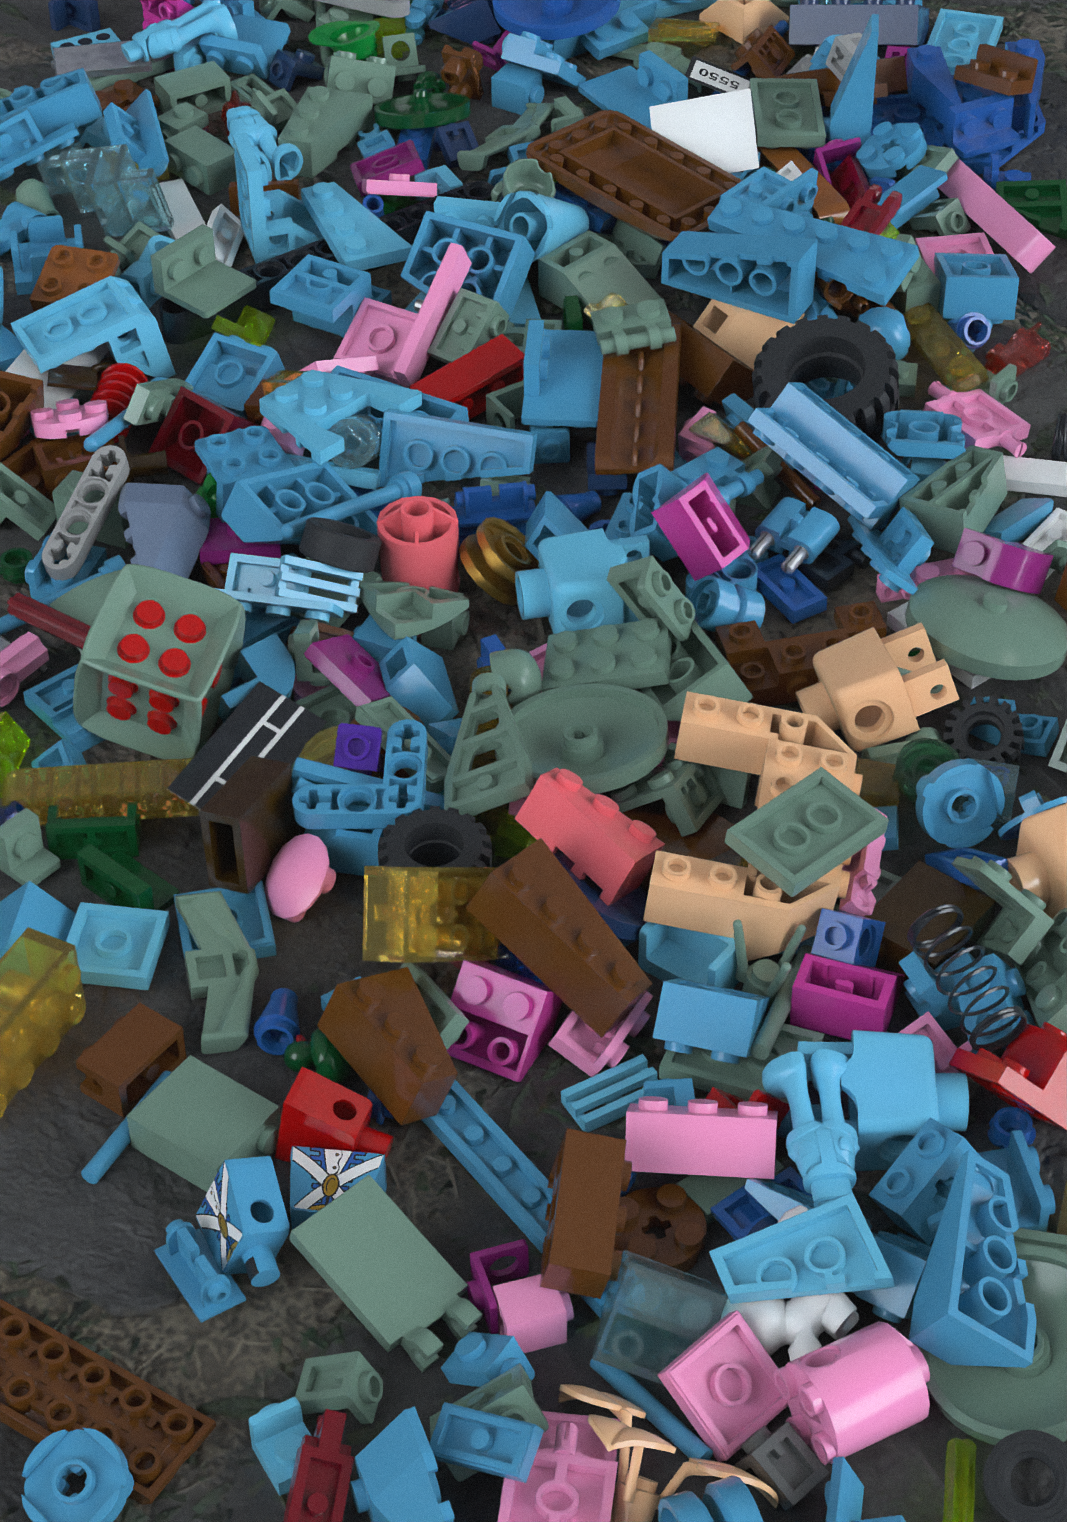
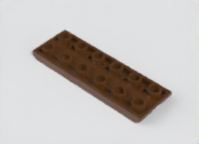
M671 323V327L674 326L676 341L664 343L662 348L650 350L648 346L631 349L629 354L617 356L616 352L603 355L595 446L596 475L639 473L658 464H662L669 471L674 470L681 323Z
M0 1299V1421L38 1444L50 1434L64 1429L70 1432L77 1429L91 1428L101 1432L119 1446L127 1459L128 1469L134 1480L133 1491L128 1497L142 1505L151 1504L174 1477L181 1465L216 1427V1421Z

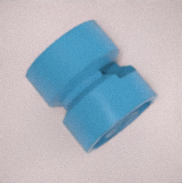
M705 576L700 579L693 587L689 596V600L696 610L694 620L701 629L709 632H715V627L754 620L760 629L764 619L765 601L762 594L740 585L730 584L726 580L714 576Z

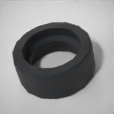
M311 517L307 519L299 549L301 553L318 562L348 571L369 573L374 570L382 542L378 536L362 528L336 520Z

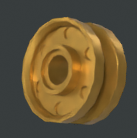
M496 517L486 518L478 526L476 534L468 535L459 547L461 561L477 585L491 597L511 606L518 604L515 587L516 571L539 568V561L525 547V535L510 523Z

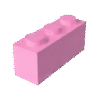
M639 1097L638 1104L630 1103L626 1111L625 1140L627 1141L625 1160L632 1161V1171L774 1179L778 1111H767L768 1104L761 1102H739L738 1109L718 1108V1102L709 1099L688 1100V1106L668 1105V1099L664 1097Z

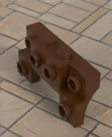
M868 601L835 607L834 621L838 628L836 630L764 641L759 627L754 620L715 627V640L720 653L752 694L753 698L748 702L769 707L798 702L795 692L819 683L813 666V657L817 652L872 627L875 628L880 639L886 637L887 626L875 602Z

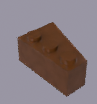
M405 967L337 984L317 1025L400 1125L437 1115L458 1072L409 968Z
M567 1128L548 1177L547 1188L553 1189L551 1204L547 1203L545 1220H548L549 1224L547 1236H545L543 1241L540 1287L601 1299L608 1281H617L622 1251L614 1249L615 1235H622L627 1216V1206L619 1204L620 1192L627 1191L632 1172V1161L624 1160L627 1140Z

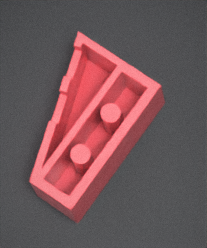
M556 767L540 775L515 820L537 840L542 838L552 853H556L558 849L575 863L570 871L579 880H584L586 875H588L603 889L599 898L607 906H610L640 886L654 863L656 850L662 851L665 843L655 837L656 832L649 825L639 820L632 821L622 814L615 801L601 794L595 795L582 785V779L578 775L567 769Z

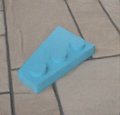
M853 1192L709 1251L731 1304L895 1287L893 1276Z

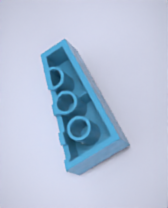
M84 68L44 79L40 87L36 89L27 85L14 88V92L9 97L0 99V120L27 107L43 137L71 122H74L76 128L80 126L88 127L103 117L100 101Z

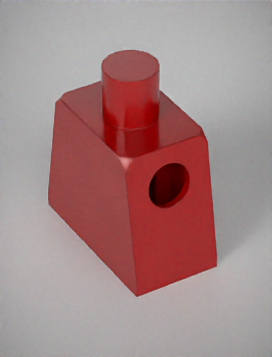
M302 1067L283 1103L275 1158L291 1163L292 1146L385 1154L386 1161L394 1136L369 1127L373 1104L368 1098Z

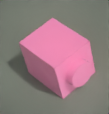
M541 1274L492 1286L498 1305L499 1334L514 1336L523 1353L567 1343V1321L574 1319L569 1293L540 1287Z

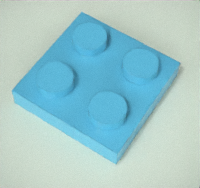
M80 902L56 968L58 980L149 990L170 926L169 911Z

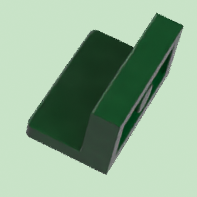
M89 844L77 853L82 885L110 905L164 911L174 904L173 895L180 894L176 887L123 851H118L109 857Z

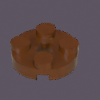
M665 1184L661 1187L639 1189L624 1197H620L619 1204L627 1206V1216L622 1235H615L614 1249L622 1251V1261L628 1267L644 1271V1278L652 1280L675 1278L694 1267L697 1263L698 1255L706 1245L707 1223L700 1207L686 1196V1191L676 1184ZM659 1227L665 1229V1237L657 1239L653 1233L645 1234L644 1232L650 1228Z

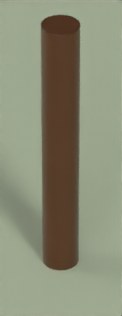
M742 421L735 427L733 432L753 453L766 447L767 445L753 434L754 430L745 421ZM782 460L780 465L783 468L777 477L801 502L806 504L809 510L817 507L821 503V499Z

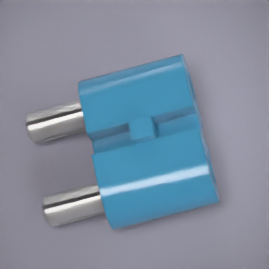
M784 497L755 529L757 540L747 552L752 559L758 560L767 549L779 554L785 549L789 550V556L781 564V568L785 573L792 574L801 563L811 564L837 535L840 526L832 514L813 507L810 512L806 511V504L791 497Z

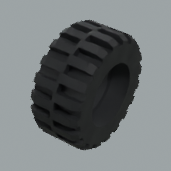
M817 315L815 320L808 321L807 317L797 320L795 326L791 328L786 325L776 332V338L770 337L762 346V351L756 356L754 371L752 372L755 409L770 408L788 382H802L805 384L818 378H840L850 381L856 387L842 396L823 400L876 443L882 439L880 434L882 432L884 414L899 410L898 363L896 362V354L892 346L886 343V338L876 330L870 332V326L859 320L856 323L850 322V318L838 315L837 319L828 318V315Z

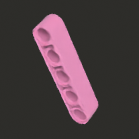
M960 159L952 165L947 173L948 180L938 188L949 198H958L964 212L1032 274L1056 247Z

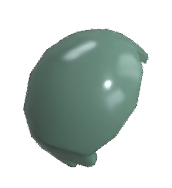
M517 159L507 166L502 180L503 197L521 190L532 191L552 198L555 197L556 189L552 173L544 172L536 159Z
M511 648L489 654L492 673L502 676L506 681V687L511 689V693L506 697L508 704H512V707H515L522 701L541 693V672L536 660L529 652L518 648Z

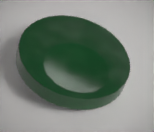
M427 89L414 90V94L390 98L374 106L375 123L382 127L396 129L441 126L463 120L471 114L470 98L468 96L450 92H427Z

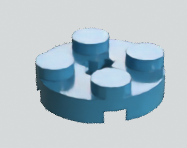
M883 122L873 129L874 135L865 141L857 151L856 157L869 178L876 176L891 179L897 176L895 170L901 169L905 165L907 170L915 167L924 157L927 151V143L918 123H898L892 125L890 122Z
M956 759L945 762L935 768L930 774L921 777L916 785V794L918 796L915 809L920 827L934 840L951 848L971 847L986 839L994 830L991 824L995 821L997 813L1002 815L1004 809V790L999 779L974 759ZM958 796L968 797V801L962 805L963 811L958 813L952 808V803Z
M91 1428L77 1429L70 1432L64 1429L54 1432L43 1439L29 1455L22 1474L26 1481L24 1485L25 1496L22 1494L21 1496L23 1507L28 1517L33 1522H113L122 1511L126 1499L133 1491L134 1486L133 1476L129 1472L127 1459L119 1446L101 1432ZM73 1472L80 1476L86 1472L87 1478L84 1482V1489L79 1494L73 1493L70 1497H67L65 1493L70 1487L66 1481L68 1475Z

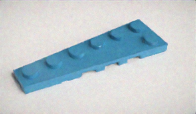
M724 195L707 218L709 229L717 233L818 239L815 269L818 278L827 282H831L833 279L847 286L848 291L883 306H886L920 257L918 246L728 195Z

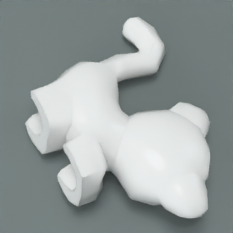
M801 1205L786 1211L777 1223L806 1212L808 1208ZM844 1292L794 1297L788 1301L774 1299L731 1304L729 1299H727L721 1314L722 1319L729 1312L738 1310L769 1356L786 1344L790 1345L788 1349L790 1361L821 1348L822 1345L818 1341V1336L822 1332L826 1331L827 1334L837 1341L844 1337L859 1320L856 1306Z

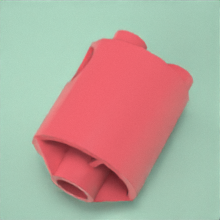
M412 496L389 503L380 511L377 519V536L382 542L379 550V560L383 581L407 582L409 586L424 587L428 590L430 586L458 592L460 586L458 571L459 527L456 511L448 503L434 497Z

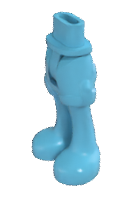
M204 0L201 5L175 20L165 19L148 25L143 31L134 34L132 41L121 44V50L130 63L139 59L148 62L150 56L153 59H158L172 53H178L182 51V46L206 33L215 32L220 37L238 40V35L227 7L224 4L221 5L220 0Z
M241 106L227 111V128L230 132L228 140L233 147L232 135L247 133L251 145H257L259 149L261 164L266 166L268 181H272L271 167L277 181L292 180L297 176L303 165V156L297 146L290 143H283L277 146V130L256 109L250 106Z
M830 1049L816 1050L810 1059L812 1083L814 1089L818 1091L820 1098L821 1123L815 1121L807 1087L805 1058L800 1051L789 1052L773 1059L762 1072V1084L765 1091L779 1099L788 1100L793 1130L787 1135L786 1148L788 1156L796 1163L799 1173L803 1178L805 1191L812 1194L814 1207L852 1192L857 1179L854 1171L855 1156L860 1150L855 1129L845 1123L841 1103V1092L843 1091L841 1089V1074L846 1070V1062L849 1059L844 1054Z

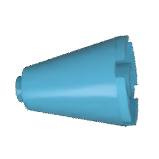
M521 190L506 195L499 203L494 216V226H498V229L524 235L535 252L532 261L535 262L556 248L587 232L589 229V218L586 211L578 205L532 191Z

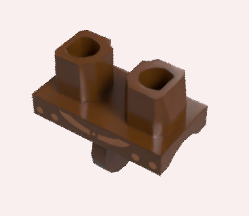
M445 45L441 51L444 66L440 72L442 80L449 84L448 92L459 93L469 98L480 100L484 94L479 73L484 64L481 53L469 47H465L462 49V52H458L451 46Z

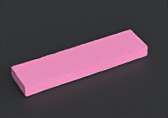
M451 243L448 246L393 367V372L403 387L409 388L410 385L419 381L430 357L427 351L472 263L462 245Z

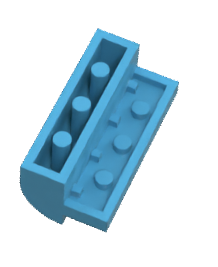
M788 382L770 408H756L747 420L755 427L753 431L755 436L869 530H873L885 522L900 506L899 498L915 487L920 480L913 472L802 382Z

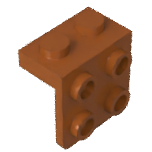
M64 245L53 246L29 299L33 311L42 309L109 276L115 277L120 265L118 255L111 252Z

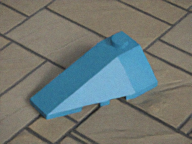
M879 14L871 15L831 103L830 118H823L826 138L829 141L835 139H843L845 141L860 137L862 147L865 141L871 137Z
M970 1150L962 1154L914 1298L909 1341L950 1365L1026 1368L1033 1363L1037 1319L1034 1304L1025 1301L1022 1280L1028 1276L1026 1261L1017 1258L1013 1233L1019 1229L1010 1176Z
M747 1179L744 1189L778 1221L786 1211L799 1205L807 1207L808 1210L815 1208L811 1196L769 1179ZM865 1218V1220H866V1222H867V1224H868V1226H869V1228H870V1230H871L872 1225L869 1223L870 1220H868V1219ZM879 1231L878 1234L872 1232L893 1276L895 1287L853 1291V1293L858 1298L873 1304L872 1312L875 1315L894 1323H901L902 1318H912L914 1298L932 1246H928L924 1242L901 1232H898L897 1235L885 1231Z
M415 1407L405 1409L355 1457L357 1479L350 1481L349 1485L358 1513L367 1511L371 1522H454L455 1517L449 1500L441 1503L440 1489L435 1472L438 1471V1466Z

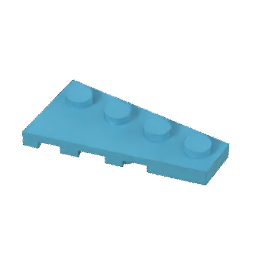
M320 182L311 187L301 189L303 204L339 264L359 270H367L407 261L412 246L335 182Z

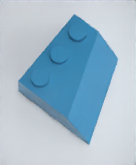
M426 211L401 273L402 279L427 295L448 246L451 243L462 245L472 264L461 288L497 301L508 313L510 319L535 256V252L526 237Z
M314 462L237 480L221 517L244 543L300 545L302 535L292 539H285L280 533L282 525L358 496L328 462L322 465ZM371 510L340 520V522L362 528L377 536L378 518Z

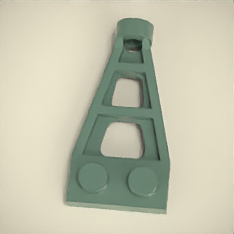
M496 673L480 674L472 682V693H470L444 779V810H448L449 807L459 809L460 815L468 813L474 816L506 803L517 801L528 796L533 789L532 762L506 699V681ZM485 691H492V695L482 694ZM499 718L500 727L476 735L478 725ZM503 747L506 754L505 759L471 770L476 755Z

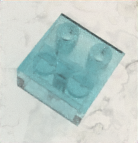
M624 1250L617 1281H612L605 1299L592 1358L598 1362L664 1385L657 1374L719 1322L728 1297L719 1284Z

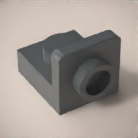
M788 1421L772 1432L765 1425L757 1430L740 1445L746 1454L733 1465L744 1471L751 1468L761 1481L777 1493L778 1502L785 1511L794 1506L829 1474L828 1470Z

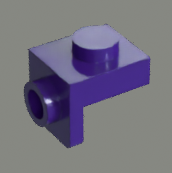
M340 723L337 730L333 766L346 768V770L372 776V771L384 772L385 754H380L383 730L380 727Z

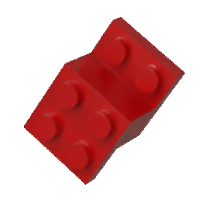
M1044 1022L1041 1028L1027 1023L1023 1032L1008 1044L1001 1058L983 1048H979L976 1054L957 1048L948 1063L950 1066L961 1073H966L968 1078L1011 1107L1020 1108L1031 1117L1067 1131V1034L1047 1022Z

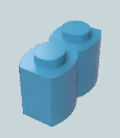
M658 464L639 472L635 479L632 493L635 507L630 518L629 532L631 537L647 535L650 553L664 562L677 557L678 554L651 512L687 487L688 484L662 464Z

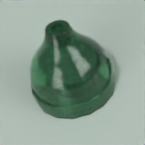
M920 738L904 745L896 758L895 770L896 782L902 794L915 806L918 796L916 794V785L920 778L930 774L935 768L945 762L960 759L958 753L949 744L938 739Z

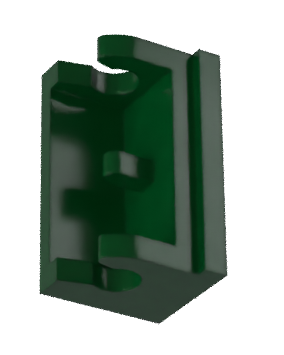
M138 801L128 802L127 816L118 817L94 816L89 818L62 819L58 817L59 805H49L45 826L49 851L60 860L77 859V853L91 844L109 857L118 851H123L130 857L139 856L141 817L140 814H137Z

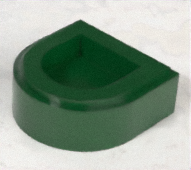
M577 295L565 296V299H563L564 330L583 331L582 313Z

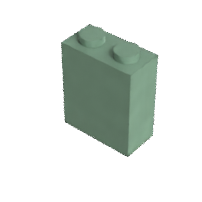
M190 1055L127 1115L132 1148L208 1192L224 1160L263 1157L272 1154L277 1149L281 1115L280 1106Z

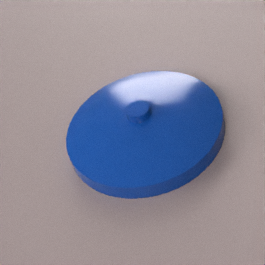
M492 0L495 19L510 33L521 36L522 31H526L541 37V40H559L580 36L603 26L617 13L621 0Z

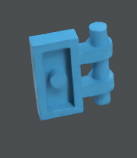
M718 446L671 471L688 485L708 472L728 505H730L732 499L738 496L744 498L752 494L756 486L764 482V475L759 469H754L749 473L746 472L745 463Z

